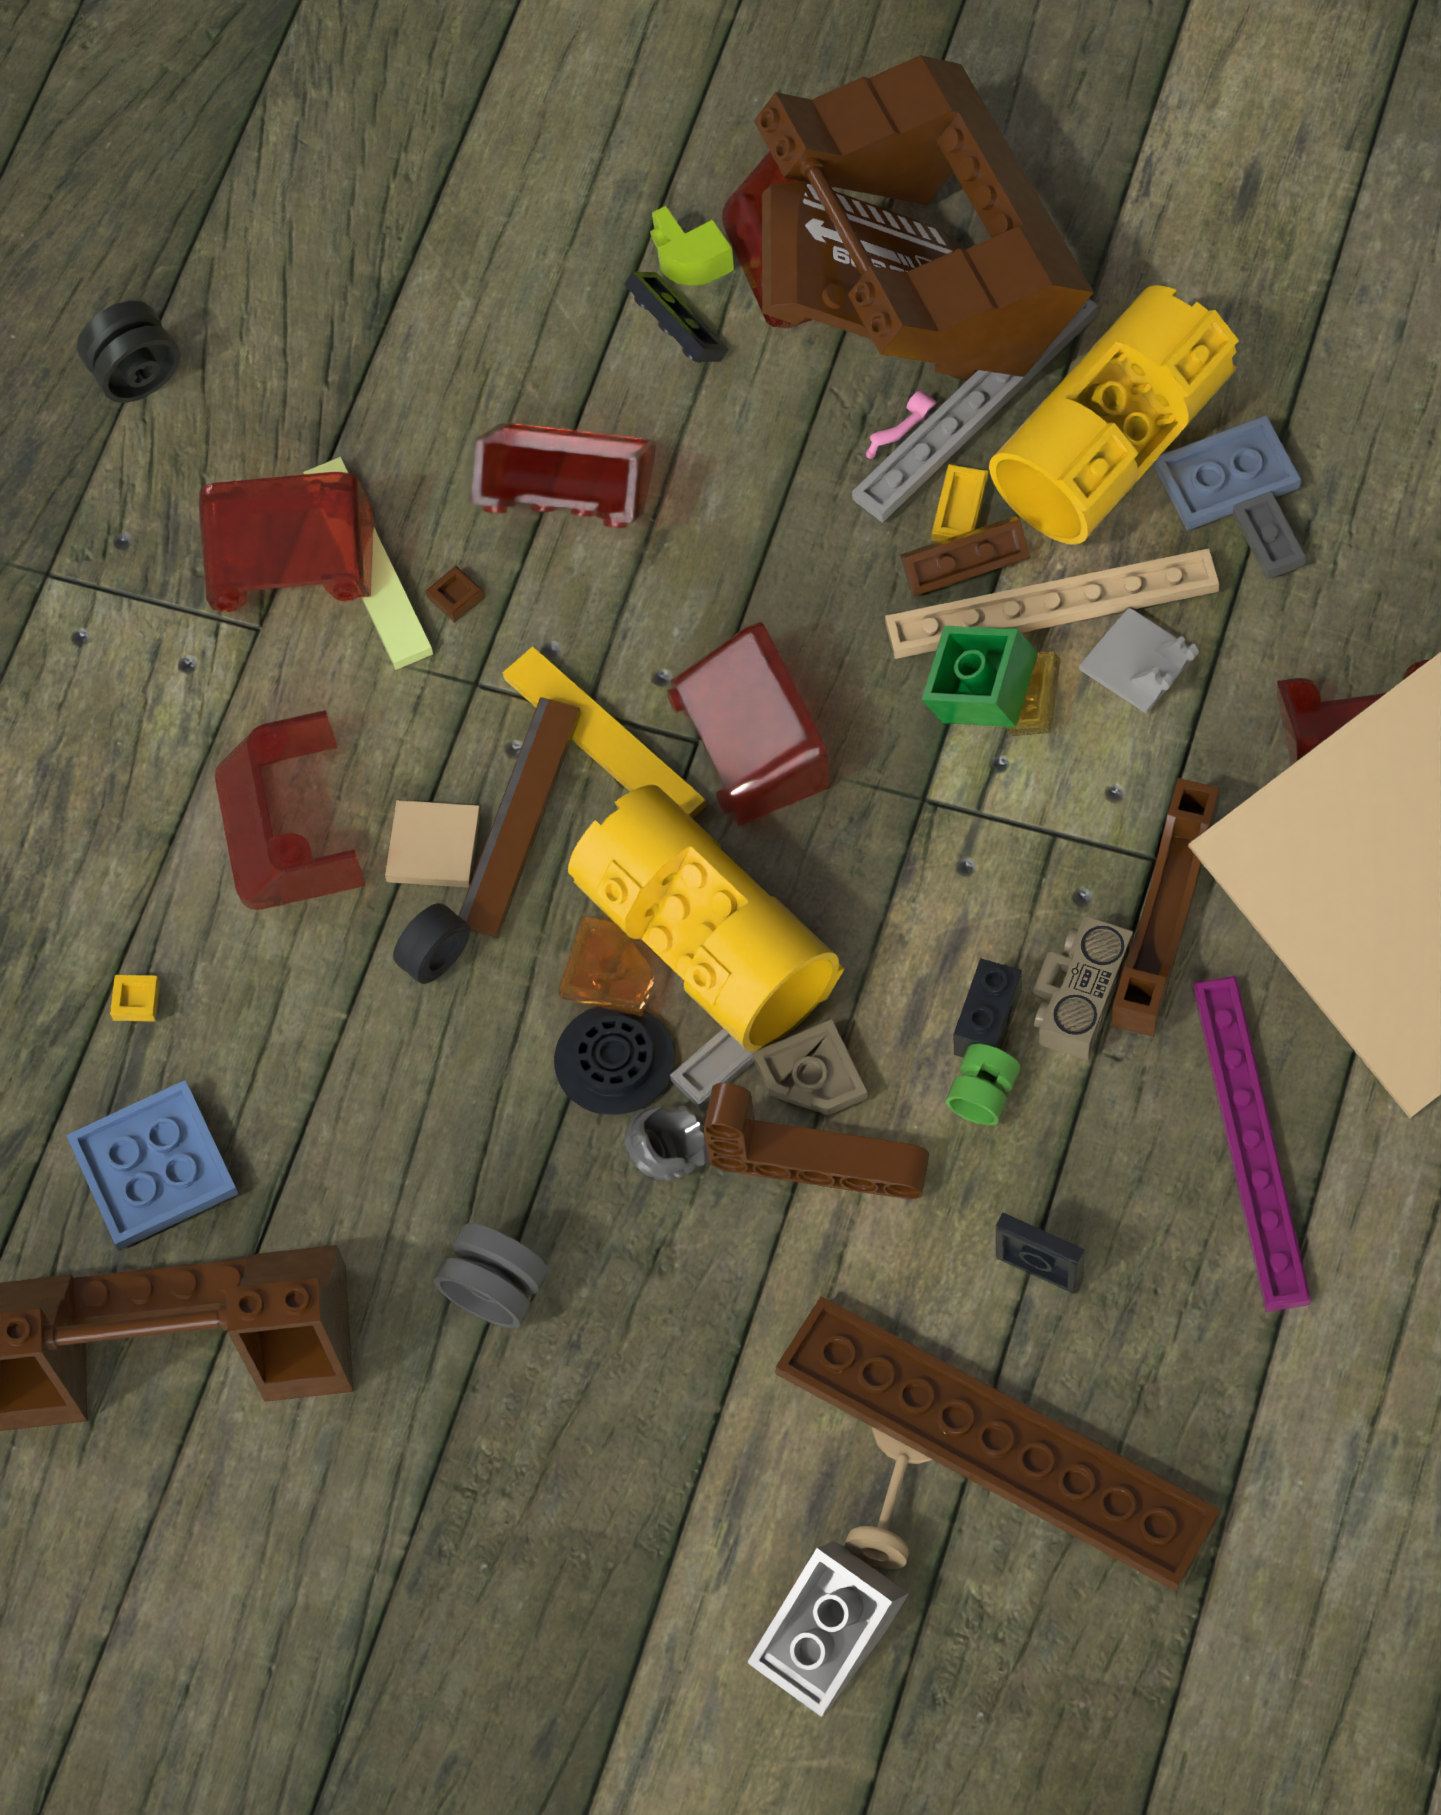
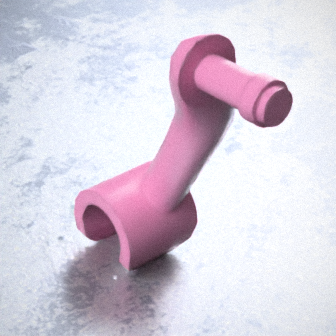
M923 390L917 391L907 404V409L912 414L894 428L873 433L870 436L872 443L866 451V457L869 459L875 458L879 445L896 442L921 420L925 422L930 417L928 411L936 405L937 401Z

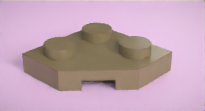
M832 1019L752 1053L755 1065L772 1097L827 1116L868 1099L867 1090Z

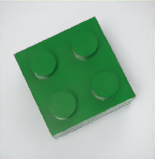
M944 626L922 701L942 723L1016 727L1038 652L1019 629Z

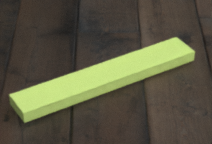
M341 457L304 471L307 484L395 670L433 655L432 647Z

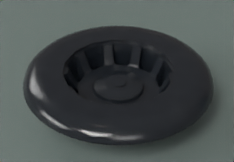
M623 1003L599 1005L578 1015L562 1032L554 1054L556 1077L565 1094L582 1108L603 1115L627 1114L650 1104L667 1086L675 1062V1052L671 1036L661 1021L640 1007ZM637 1042H643L644 1044L638 1045ZM640 1056L646 1058L645 1063L639 1061ZM589 1064L590 1069L584 1071V1067ZM634 1071L638 1072L634 1077H629ZM598 1076V1077L604 1079V1081H603V1082H599V1081H597V1080H595V1079H596V1077ZM615 1080L623 1081L621 1083L612 1084V1081Z

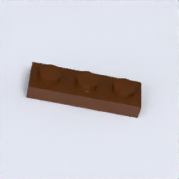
M1017 516L900 554L910 593L913 596H917L1028 559L1030 554L1021 521Z

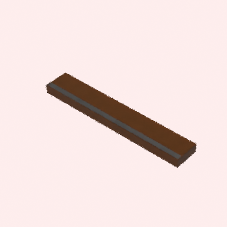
M543 697L539 699L459 916L469 925L470 931L499 938L581 715L579 707Z

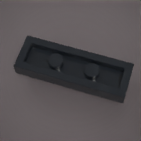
M631 272L624 285L635 296V302L640 307L648 310L659 321L658 326L666 334L673 336L683 347V353L689 359L698 363L721 362L729 349L657 272Z

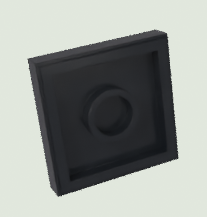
M1002 1212L996 1224L997 1259L1066 1291L1077 1294L1083 1282L1085 1249Z

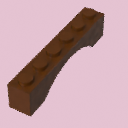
M1181 778L1177 779L1145 906L1113 1003L1112 1027L1152 1037L1155 1035L1202 867L1201 861L1188 845L1214 825L1218 810L1219 787Z

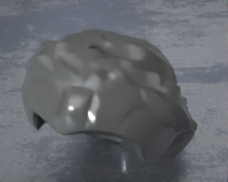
M668 1105L652 1106L645 1110H639L632 1117L630 1124L626 1128L625 1146L628 1150V1156L632 1159L634 1166L648 1177H653L656 1180L681 1178L691 1173L697 1166H703L709 1162L705 1135L702 1132L703 1125L700 1118L695 1114L694 1109H688L685 1106L678 1108Z

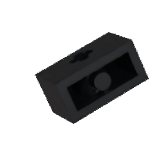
M980 958L953 1034L954 1055L964 1058L967 1048L971 1044H984L1002 1049L1022 992V970Z

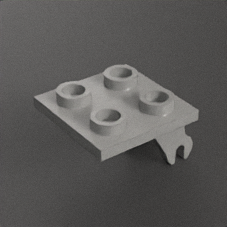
M1128 607L1079 665V670L1147 714L1166 690L1172 686L1191 660L1197 656L1199 651L1195 644L1192 643L1191 646L1185 644L1184 637H1174Z

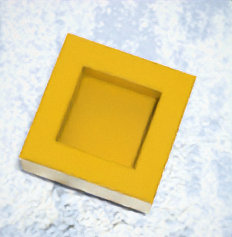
M115 975L110 1011L113 1021L156 1022L160 989L158 976Z

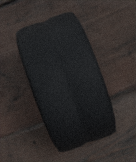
M442 903L433 904L421 911L402 932L395 945L393 959L402 970L407 972L417 982L421 984L433 982L442 976L459 958L469 940L470 927L465 920L456 915L448 906Z

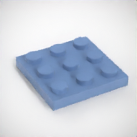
M186 1080L66 1135L118 1250L239 1194Z

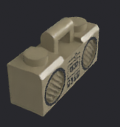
M1083 917L1079 930L1071 928L1068 933L1063 952L1068 953L1069 957L1053 952L1047 953L1033 988L1035 995L1050 1000L1049 1004L1044 1002L1040 1004L1034 1022V1027L1039 1028V1045L1089 1061L1130 953L1133 931L1091 917ZM1059 970L1067 972L1061 988L1053 986Z

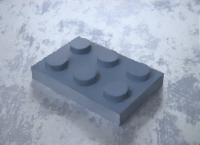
M1267 416L1162 454L1154 462V468L1187 531L1233 514V507L1236 504L1268 492H1272L1276 498L1299 489L1301 479Z

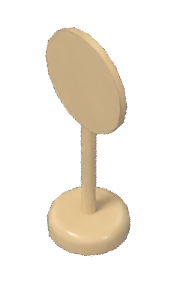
M872 1427V1433L877 1445L888 1457L895 1459L896 1463L878 1526H859L852 1529L846 1538L844 1547L868 1565L884 1569H899L907 1563L909 1549L906 1542L900 1536L888 1529L907 1463L920 1464L933 1459Z

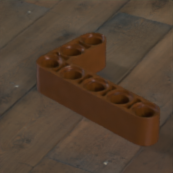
M717 1083L712 1086L703 1130L709 1162L715 1168L732 1173L901 1199H918L922 1196L929 1160V1152L925 1148L903 1142L755 1120L752 1096L749 1090L731 1083Z

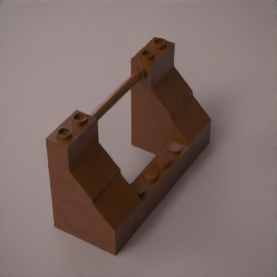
M920 55L870 78L861 77L812 100L775 92L754 120L784 178L811 183L857 267L861 278L848 293V296L880 355L1024 377L1094 293L961 64ZM952 172H954L991 238L968 249L959 248L908 272L874 266L831 188L835 187L928 205Z
M337 1245L251 1254L245 1259L74 1278L72 1275L0 1282V1431L88 1421L85 1346L87 1342L222 1327L223 1331L228 1330L234 1345L265 1402L353 1392L346 1265Z

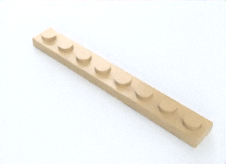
M1204 549L886 615L885 624L894 659L936 651L944 626L1019 629L1023 633L1124 612L1128 607L1138 609L1219 592V581L1210 550Z

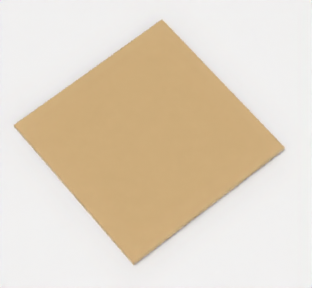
M1440 652L1188 845L1409 1118L1413 1117L1441 1095Z

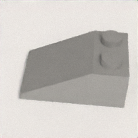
M836 1541L816 1548L747 1663L822 1717L882 1638L909 1593Z

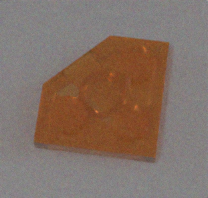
M583 916L558 993L561 999L642 1016L654 981V975L647 961L633 943L632 938L616 923Z

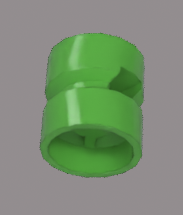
M971 1044L968 1046L959 1067V1072L962 1076L954 1079L946 1097V1105L950 1110L966 1120L987 1126L995 1125L999 1122L1007 1103V1097L1004 1093L1012 1091L1020 1072V1064L1011 1055L998 1048L984 1044Z

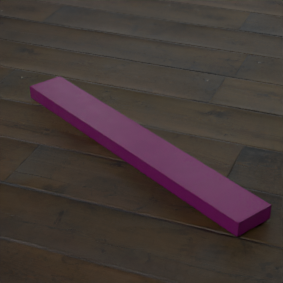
M1231 976L1193 983V993L1265 1312L1310 1305L1309 1289L1237 977Z

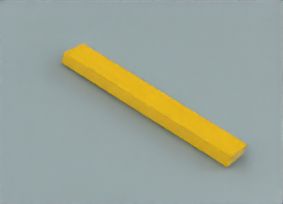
M533 646L502 672L504 680L534 707H537L540 697L579 707L581 715L572 740L628 791L646 785H656L692 818L706 807V799Z

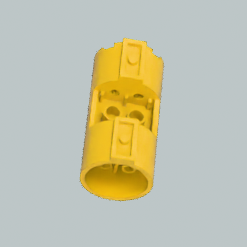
M1160 285L1147 287L1094 344L1084 358L990 460L989 470L994 485L1007 504L1024 521L1047 537L1061 543L1076 545L1086 540L1237 369V366L1233 365L1232 357L1237 353L1235 345L1239 340L1216 310L1208 311L1198 302L1191 307L1184 301L1176 298V289Z
M646 785L625 794L614 802L619 809L610 814L601 825L595 820L576 845L568 865V873L574 878L573 882L629 937L642 939L684 980L686 993L746 1051L756 1052L780 1041L800 1025L820 1002L828 999L845 969L839 964L838 956L776 897L770 896L721 850L720 844L660 787Z

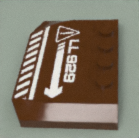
M808 181L770 185L762 193V313L796 325L807 317L871 339L848 296V293L859 281L861 275L811 183ZM834 191L872 263L876 267L908 272L959 248L964 249L941 228ZM935 364L936 372L963 381H967L977 372L975 369Z

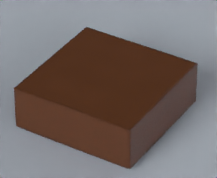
M454 566L426 590L427 598L454 623L485 598L483 590L457 566Z

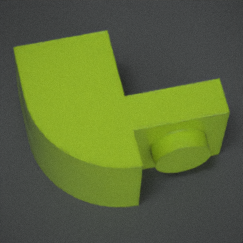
M666 206L652 212L654 229L650 231V234L658 250L660 271L667 278L678 284L698 286L710 283L734 271L732 247L713 220L684 233Z

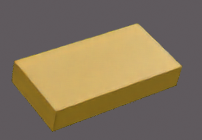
M948 464L931 533L932 541L939 542L977 528L988 482V471Z

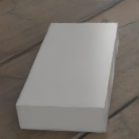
M722 1029L670 1074L671 1082L701 1110L709 1102L713 1085L717 1083H731L754 1063L753 1052L746 1051L725 1029Z

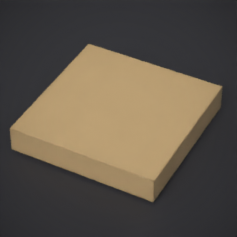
M396 800L385 873L386 881L390 883L469 888L480 823V807L478 805Z

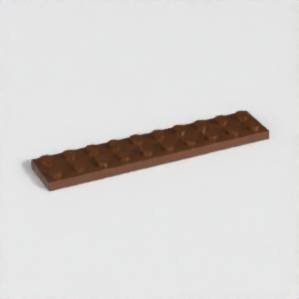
M820 1296L776 1365L775 1374L1176 1592L1219 1518L1221 1510L822 1296Z

